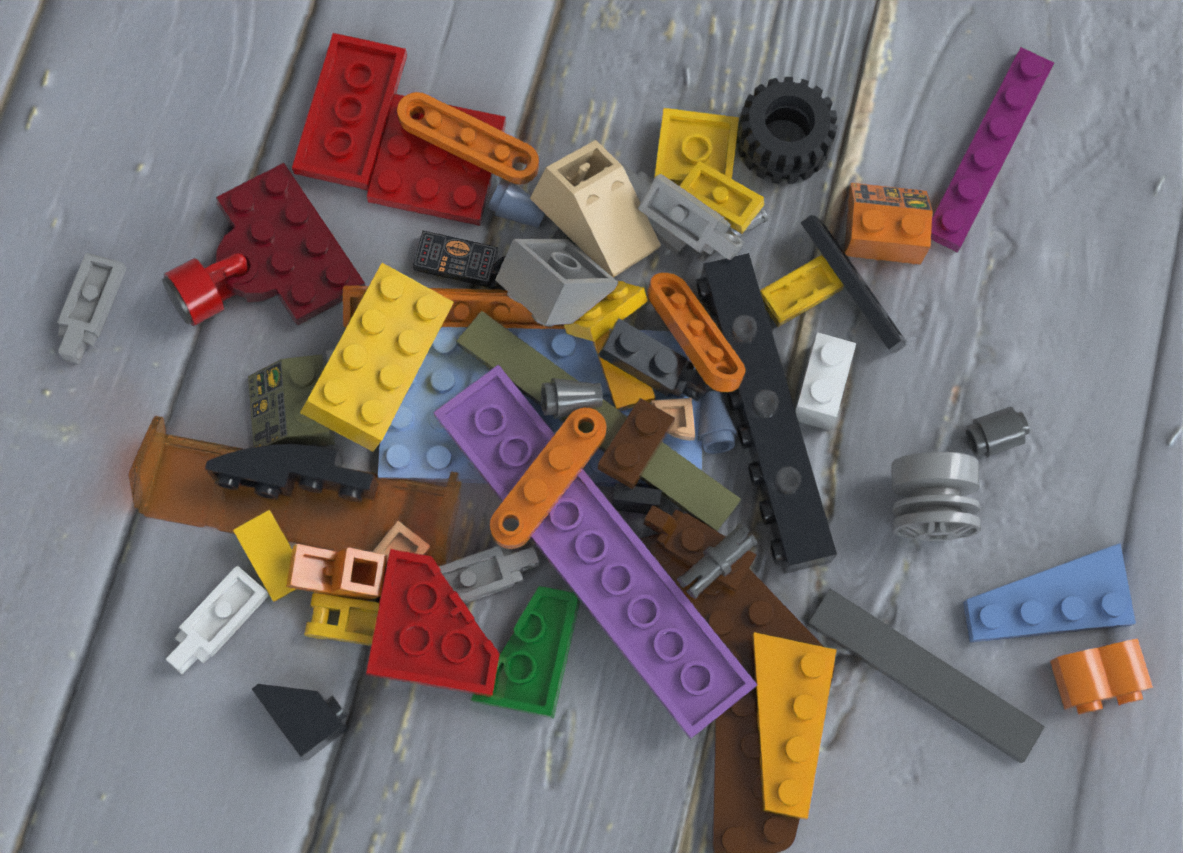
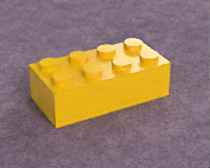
M381 263L300 413L373 452L383 440L454 302L390 266Z

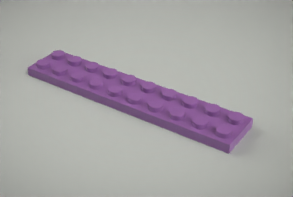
M499 365L433 412L437 421L501 502H503L555 435ZM582 469L530 538L687 737L692 739L754 689L757 684Z

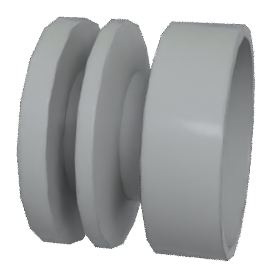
M926 452L902 456L892 462V490L895 494L908 497L896 501L892 505V512L899 516L893 520V532L897 536L923 541H949L970 537L981 531V520L978 516H975L981 510L978 500L965 497L975 493L980 488L979 462L975 457L954 452Z

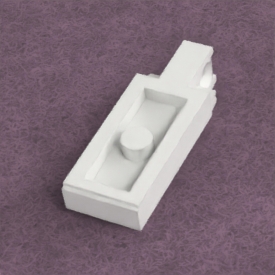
M236 566L179 626L181 631L175 639L180 644L166 658L168 663L181 674L197 659L205 663L210 656L213 657L265 601L269 596L268 592L239 566Z

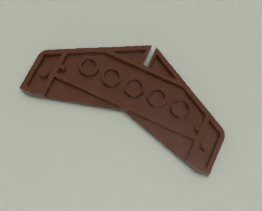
M660 534L639 538L754 681L753 632L824 647L750 569L747 571L736 592L713 581L696 599H693L686 591L698 581V578L696 577L684 588H682L677 580L679 576H682L691 567L664 551V547L656 542ZM835 664L834 667H833L832 678H833V674H834V670H835L836 664ZM756 688L752 689L715 719L713 853H778L788 849L796 837L799 818L763 811Z

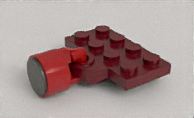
M285 163L216 197L217 205L233 228L223 237L217 248L216 263L204 268L198 259L193 258L164 273V278L162 279L165 290L177 312L186 324H191L192 326L224 311L223 301L234 295L247 299V302H262L277 295L298 326L343 301L344 286H365L364 280Z

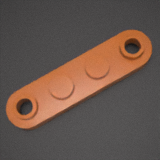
M409 93L400 100L397 113L401 126L407 132L513 184H526L537 176L539 157L531 145L425 93ZM416 113L424 115L421 120L412 119V116ZM517 163H523L526 165V168L519 171L515 170L513 166Z
M655 274L651 278L647 297L705 383L713 390L719 392H731L738 389L745 374V366L690 287L682 278L675 274Z
M580 408L573 411L492 515L490 530L494 541L498 545L507 549L519 548L534 534L604 442L607 426L601 413L592 408ZM582 422H589L593 425L594 429L589 433H583L578 429V426ZM507 519H515L518 521L519 526L514 531H507L504 529L503 523Z

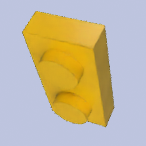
M698 161L680 184V187L723 216L724 220L731 224L730 227L743 234L764 206L763 196L701 161Z
M618 281L615 290L573 324H564L566 333L589 341H596L612 328L618 318L624 320L648 301L645 289Z

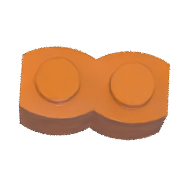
M1138 638L1062 655L1050 661L1064 710L1076 707L1078 715L1103 709L1101 701L1116 698L1118 705L1143 700L1142 692L1153 688Z

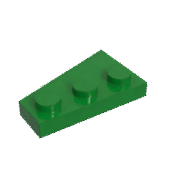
M542 586L537 588L513 628L512 636L501 654H499L493 695L488 697L473 694L470 699L471 701L554 719L580 606V600L573 592Z

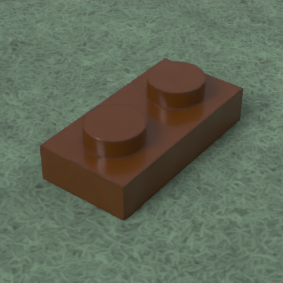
M639 398L600 459L597 469L633 489L674 425L675 417Z

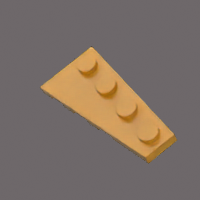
M753 632L752 645L755 661L754 676L757 684L755 688L757 691V722L760 737L763 811L806 820L809 815L836 649Z

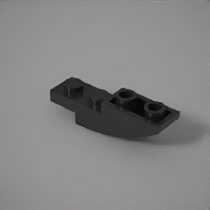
M285 444L252 447L208 460L205 466V470L215 480V485L229 490H238L239 486L253 488L256 495L277 500L279 495L291 497L295 482L299 483V488L313 493H322L323 489L338 492V497L351 502H362V498L374 500L378 487L373 474L343 468V459L338 450L319 446Z

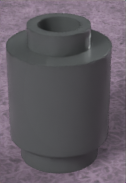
M1011 406L973 420V424L965 427L966 437L972 452L976 456L985 454L987 457L1025 444V435L1030 432L1024 414L1021 411L1016 412Z

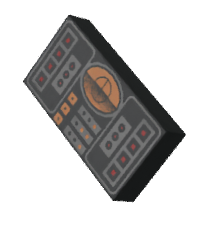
M422 230L413 269L418 272L488 287L493 275L491 274V268L497 260L499 251L496 246Z

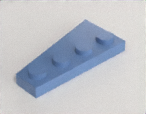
M1121 543L982 593L963 602L970 643L1127 627L1136 624Z

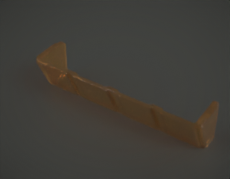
M161 416L153 417L129 470L128 477L134 508H138L139 513L145 517L196 527L209 526L217 528L219 531L235 534L233 532L235 528L271 510L288 542L339 552L347 547L373 552L396 522L399 521L430 545V549L425 555L432 556L438 566L447 564L462 490L459 473L452 471L446 487L407 479L378 478L376 473L365 472L375 476L378 487L374 500L362 498V502H351L338 497V492L323 489L322 493L309 492L299 488V483L295 482L291 497L279 495L277 500L258 496L254 493V489L239 486L238 490H229L215 485V480L205 470V466L208 460L227 453L243 450V448L166 434L164 418Z

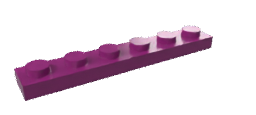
M1020 47L932 217V241L958 253L1054 62Z

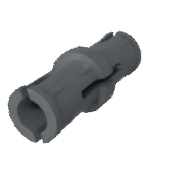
M738 524L715 547L709 546L703 551L704 557L677 578L682 588L689 585L696 577L698 578V581L686 591L693 599H696L720 575L726 576L732 571L730 566L757 545V540L753 534L746 537L739 545L737 544V541L749 532L744 525Z

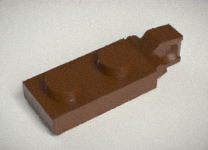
M652 506L643 523L646 527L660 534L656 542L664 547L665 552L690 567L704 557L703 551L709 546L715 547L726 537L689 514H683L676 509L671 516ZM750 550L747 551L730 566L732 571L726 576L720 575L714 581L736 592L757 554Z

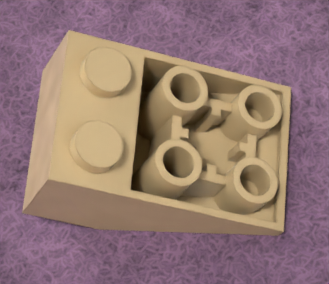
M597 140L547 166L530 197L588 257L613 278L658 250L661 246L647 215L638 209L640 201L624 167Z

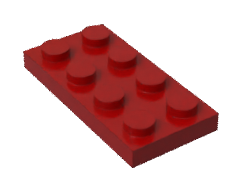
M337 33L332 34L292 165L294 174L359 189H369L394 95L397 93L407 59L406 48Z

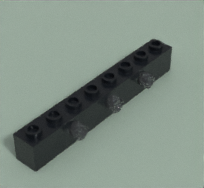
M747 253L735 256L731 260L725 258L703 263L701 277L696 279L699 298L701 302L707 301L710 310L709 316L745 366V374L739 388L727 392L731 410H738L742 425L737 426L740 444L743 449L749 448L752 463H748V471L752 485L754 487L759 486L763 501L759 502L762 521L764 525L770 524L774 540H770V550L775 564L781 563L784 574L831 563L836 557L837 552L750 255Z

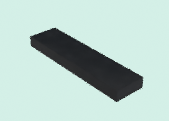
M810 215L803 220L801 225L886 347L895 353L907 345L906 339L824 222L815 215Z

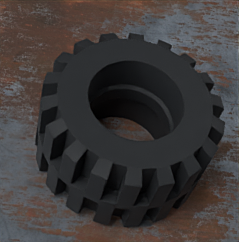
M785 77L783 82L773 78L768 81L767 87L760 84L755 88L753 95H748L744 107H742L736 143H739L738 152L740 158L746 157L745 165L749 170L754 167L758 169L756 176L762 179L766 175L773 177L772 183L780 184L781 179H787L788 184H794L798 176L804 181L811 177L813 170L818 172L823 167L837 132V125H835L837 113L836 110H831L833 102L829 96L821 97L823 90L816 85L812 89L808 87L809 81L802 78L800 83L793 82V77ZM777 120L791 121L801 127L806 137L794 142L783 141L773 136L766 125Z

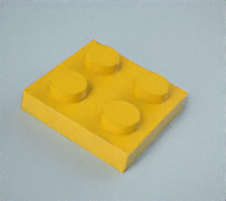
M663 108L655 176L662 174L680 186L698 161H701L732 179L739 117Z

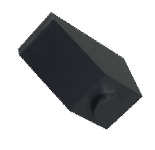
M257 684L252 688V691L299 756L306 761L348 730L341 721L348 715L333 695L326 700L322 694L313 690Z

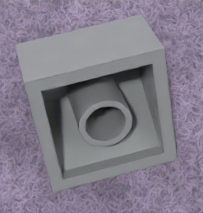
M513 239L495 279L508 291L507 295L512 300L521 303L532 313V317L536 322L548 327L559 324H573L615 290L618 281L568 239Z

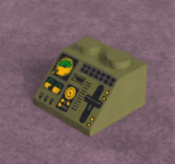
M322 354L280 359L248 376L253 447L285 444L319 447L335 445L333 430L300 413L326 365Z

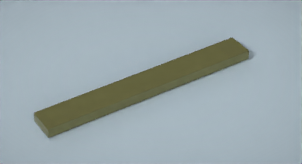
M483 311L477 315L457 340V345L489 369L492 370L499 365L519 391L541 407L542 383L551 382L552 378L578 381ZM603 399L602 407L594 409L601 413L606 421V437L599 447L605 453L627 419V416ZM569 415L558 419L564 423ZM582 422L578 429L583 433H589L594 427L589 422ZM663 442L640 477L642 481L653 489L662 490L661 495L687 514L716 531H719L741 501L738 496Z

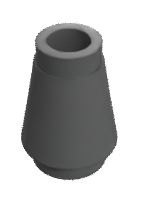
M552 378L551 382L542 383L541 405L545 416L553 415L557 419L568 416L580 408L594 409L602 407L603 393L600 383Z

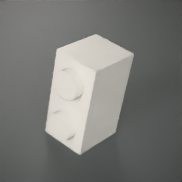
M817 332L809 351L794 407L798 422L830 430L837 418L856 343Z

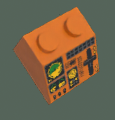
M850 183L845 254L848 257L921 265L931 246L933 210L927 191Z

